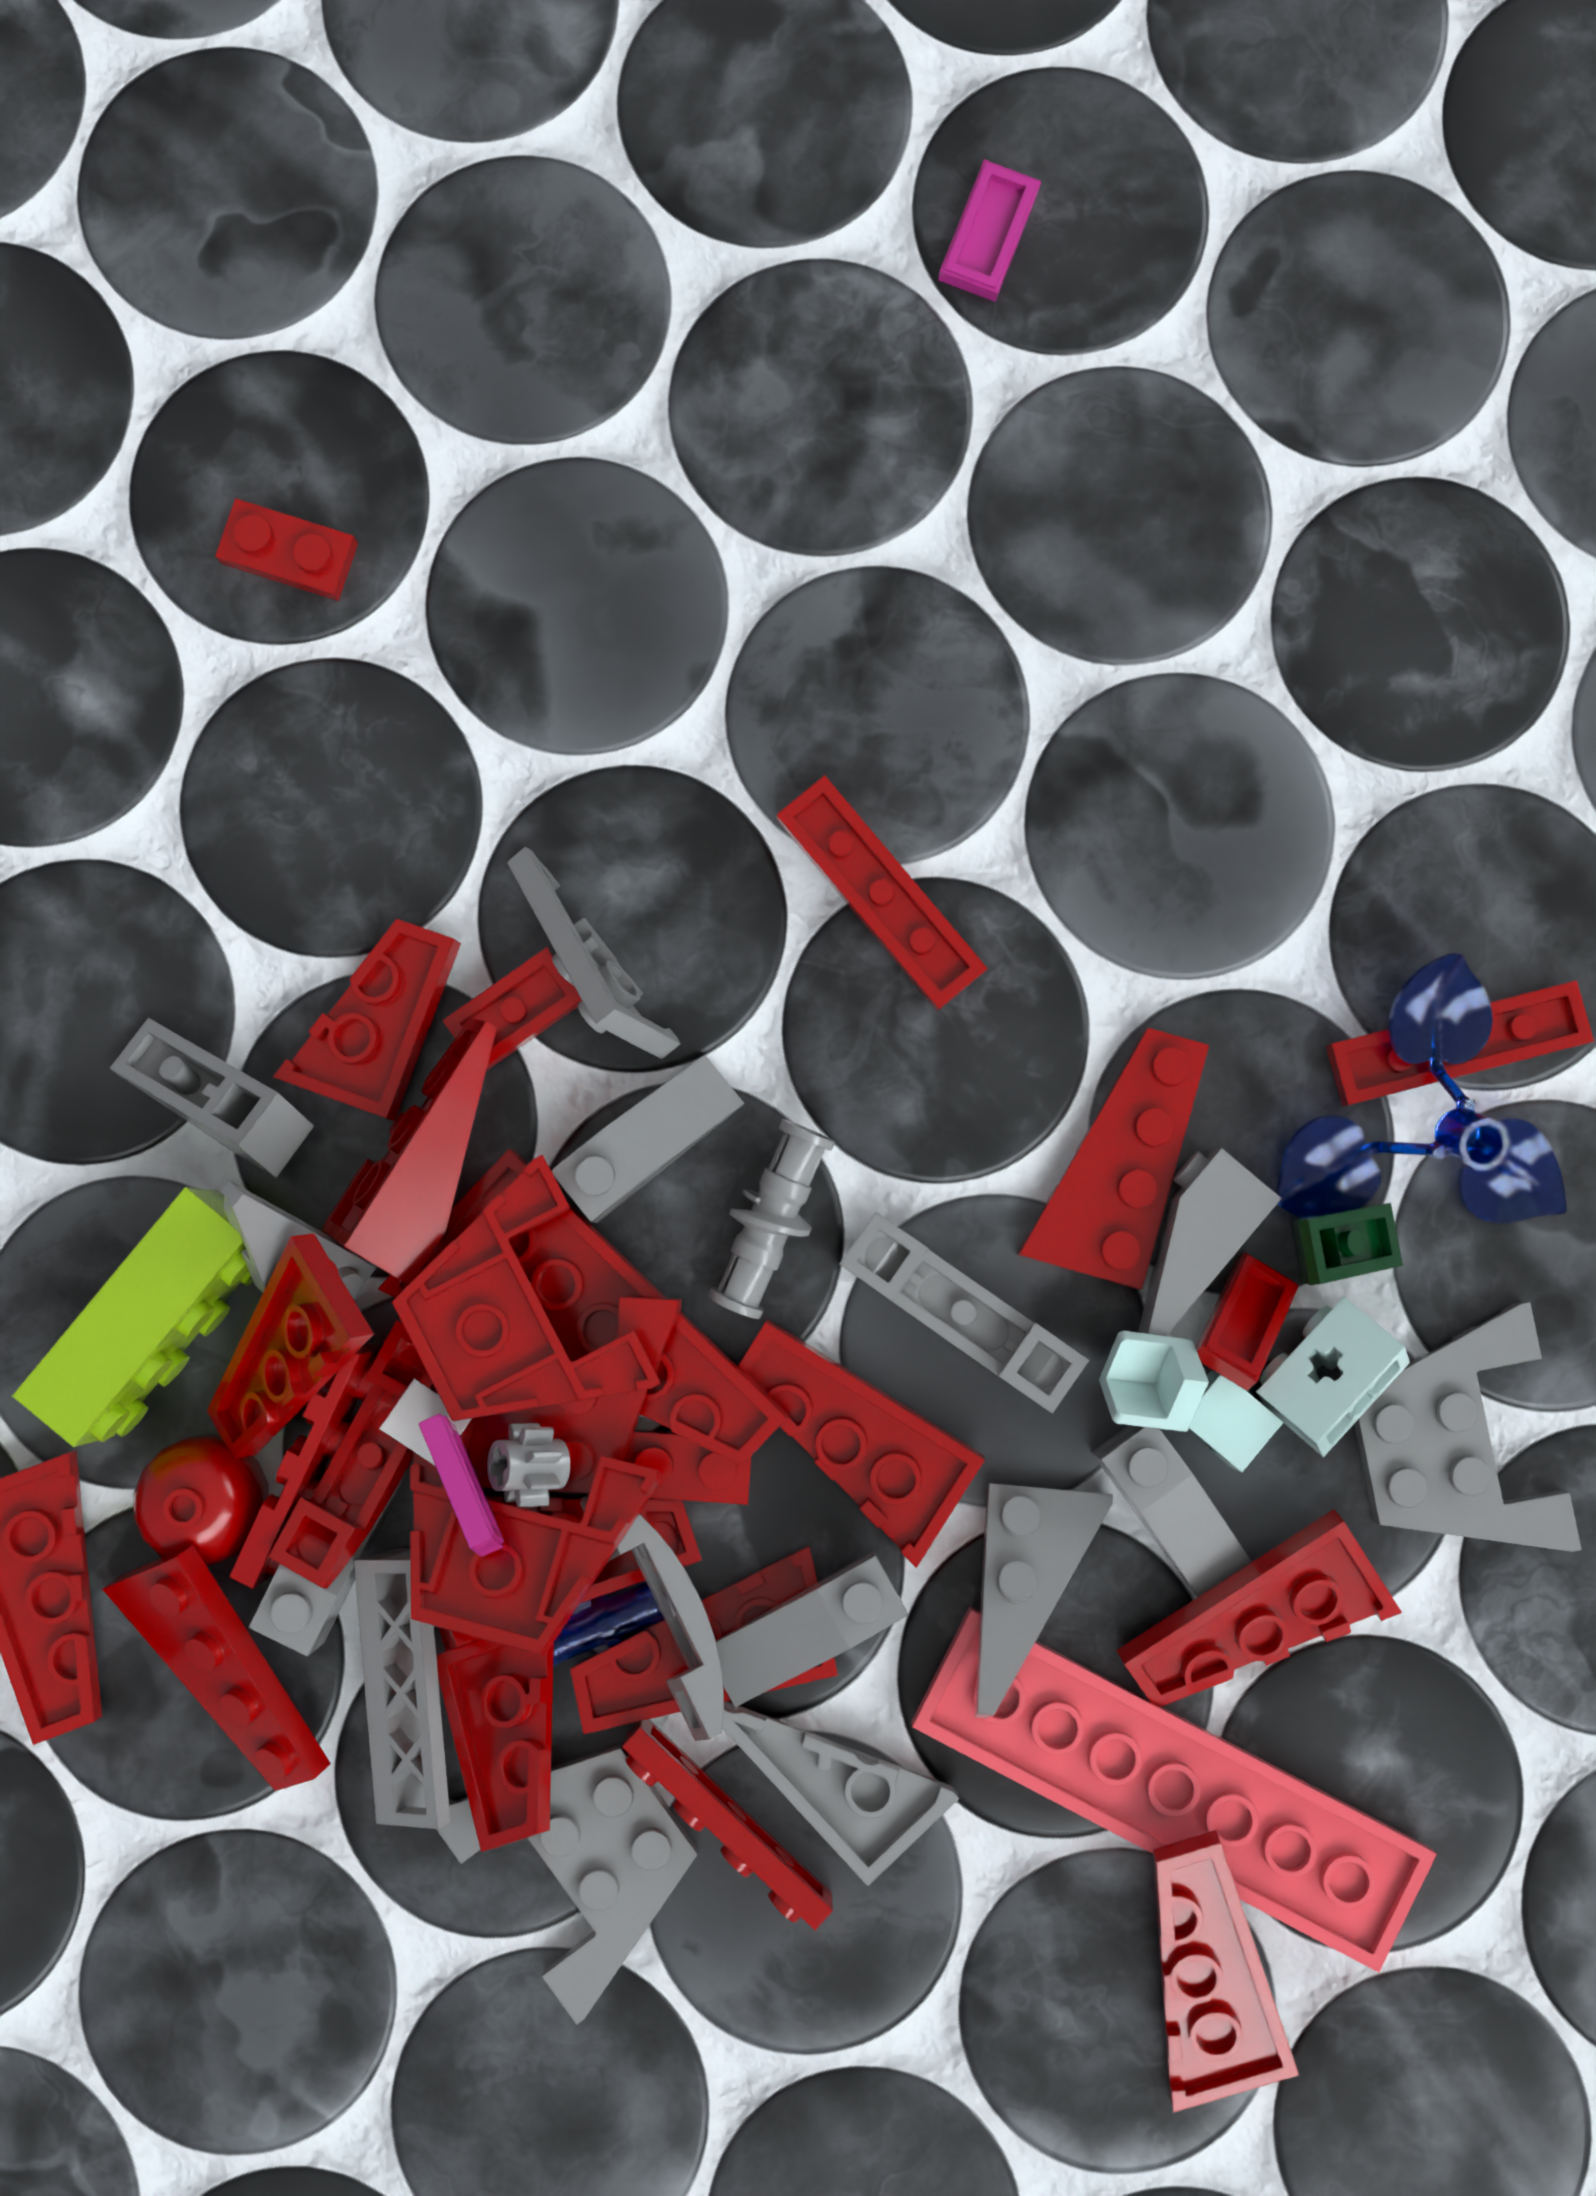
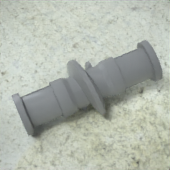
M782 1119L779 1129L784 1131L769 1168H765L761 1176L759 1192L747 1189L742 1191V1194L753 1203L751 1210L730 1209L729 1215L743 1224L744 1227L736 1236L731 1247L732 1256L719 1286L711 1287L708 1298L720 1306L755 1319H760L763 1314L764 1308L759 1304L773 1271L778 1270L784 1256L783 1248L788 1236L805 1237L809 1236L812 1230L811 1225L798 1212L807 1202L812 1190L810 1184L825 1149L832 1151L835 1144L834 1140L785 1119Z

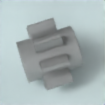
M539 1423L509 1424V1440H496L491 1445L488 1453L487 1473L490 1484L496 1491H505V1503L516 1502L518 1507L548 1506V1490L562 1489L568 1481L570 1473L568 1448L563 1440L553 1439L554 1429L552 1427H540Z

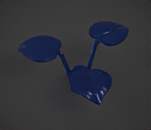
M1449 953L1429 962L1411 976L1396 996L1388 1022L1390 1042L1396 1055L1401 1060L1413 1064L1430 1060L1431 1073L1456 1103V1109L1447 1112L1437 1122L1435 1141L1432 1143L1373 1141L1365 1145L1364 1134L1354 1121L1334 1115L1317 1117L1300 1127L1286 1147L1276 1194L1282 1198L1278 1202L1281 1208L1301 1217H1312L1364 1206L1374 1196L1381 1183L1380 1170L1370 1156L1387 1153L1425 1155L1436 1159H1442L1447 1156L1463 1164L1458 1178L1462 1201L1472 1214L1487 1222L1512 1223L1538 1216L1566 1213L1567 1203L1562 1173L1555 1154L1544 1135L1534 1125L1525 1120L1515 1117H1503L1494 1120L1475 1112V1100L1463 1093L1444 1068L1443 1061L1451 1064H1461L1475 1057L1487 1043L1492 1030L1493 1017L1490 999L1485 988L1468 967L1462 954Z

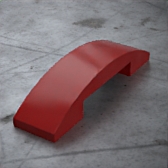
M397 1320L365 1377L366 1380L373 1384L311 1499L300 1497L268 1556L321 1588L327 1589L353 1557L381 1515L413 1458V1451L379 1428L414 1379L438 1394L403 1323Z

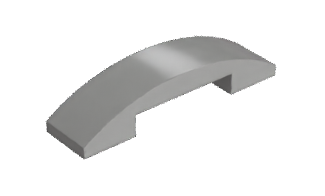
M877 1212L874 1213L839 1264L1052 1414L1089 1362L1086 1357L1037 1323L1026 1318Z
M588 1497L579 1502L583 1511H585ZM639 1514L608 1561L629 1550L632 1551L688 1666V1669L666 1680L694 1740H710L722 1733L724 1715L723 1680L715 1637L700 1597L684 1567L657 1531Z

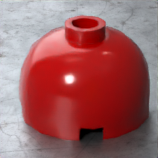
M218 1435L191 1436L163 1448L142 1470L133 1493L134 1520L143 1540L160 1557L169 1556L193 1544L206 1565H214L241 1552L258 1512L269 1496V1485L259 1461L254 1456L234 1459L232 1453L226 1448L222 1438Z

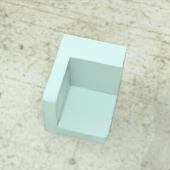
M1121 1331L1117 1334L1099 1378L1110 1415L1115 1423L1184 1432L1188 1431L1209 1383L1192 1339Z
M1211 1369L1206 1375L1210 1384L1205 1390L1189 1429L1211 1447L1210 1450L1229 1467L1243 1472L1284 1422L1245 1389Z

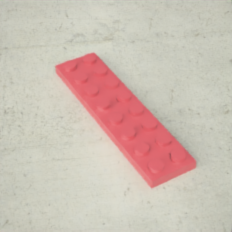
M969 1606L911 1721L913 1728L1152 1854L1153 1849L1217 1830L1240 1900L1378 1973L1380 1972L1435 1860L1437 1853L1433 1849L1183 1717L1152 1704L1141 1695L1038 1641H1035L994 1716H989L988 1718L975 1717L980 1611Z

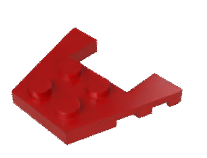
M543 1154L534 1158L523 1169V1172L501 1194H498L482 1210V1213L392 1301L452 1421L652 1389L661 1384L634 1330L571 1362L510 1245L511 1239L570 1210V1206Z
M636 1296L619 1297L617 1339L634 1330L655 1373H657L662 1360L663 1350L672 1326L676 1323L680 1313L681 1299ZM648 1389L472 1418L470 1423L474 1425V1429L468 1445V1453L481 1487L492 1488L487 1473L488 1453L491 1445L496 1440H509V1424L539 1423L540 1427H552L554 1429L553 1439L563 1440L570 1455V1473L566 1485L562 1489L548 1491L589 1494L600 1456L623 1461L641 1415L640 1410Z
M470 1422L460 1435L466 1451L474 1429V1425ZM413 1451V1465H410V1490L413 1491L414 1531H410L411 1619L545 1656L658 1487L662 1474L655 1469L600 1456L580 1523L487 1500L504 1542L502 1543V1548L481 1557L469 1548L436 1466Z

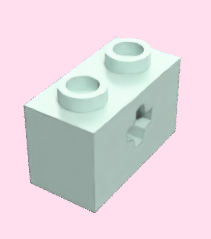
M1345 1297L1333 1309L1329 1306H1324L1315 1313L1303 1330V1336L1306 1338L1290 1356L1286 1353H1281L1269 1363L1259 1380L1263 1385L1256 1391L1263 1405L1322 1457L1332 1449L1410 1363L1405 1346ZM1322 1365L1330 1370L1338 1366L1341 1377L1336 1381L1327 1376L1320 1380L1316 1370Z

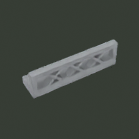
M394 1548L354 1560L376 1824L439 1829L450 1824L451 1821L434 1626L411 1619L410 1548Z

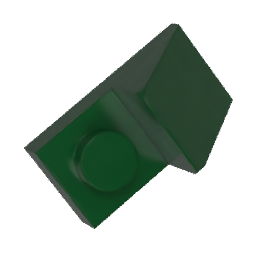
M1391 1203L1290 1220L1302 1283L1308 1285L1324 1284L1403 1266Z

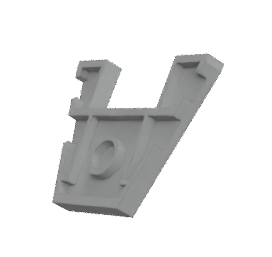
M1530 1302L1513 1303L1500 1310L1501 1313L1478 1326H1472L1452 1337L1453 1340L1425 1356H1418L1409 1361L1410 1363L1354 1423L1369 1502L1375 1523L1384 1526L1570 1552L1582 1550L1570 1492L1558 1490L1503 1501L1477 1372L1542 1359Z
M623 1743L551 1766L550 1831L528 1837L531 1844L594 1930L586 1938L548 1965L542 1974V1978L576 2025L585 2019L698 1855V1846L656 1788L644 1783L626 1764L625 1758L629 1753L622 1748ZM468 1797L457 1801L449 1800L451 1823L436 1829L461 1864L480 1850Z

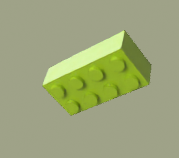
M185 1187L12 1395L13 1398L72 1447L95 1441L103 1443L110 1437H114L116 1433L120 1437L127 1435L146 1414L148 1407L143 1403V1400L157 1383L165 1387L185 1367L190 1357L184 1351L199 1332L204 1336L209 1335L227 1316L231 1306L225 1301L240 1283H243L245 1286L253 1283L242 1255V1251L246 1248L240 1233L228 1221L223 1208L224 1195L220 1191Z

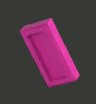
M984 159L941 266L938 281L996 302L1038 196L1041 181Z
M440 1413L418 1423L469 1548L481 1557L502 1548L504 1539L457 1427Z

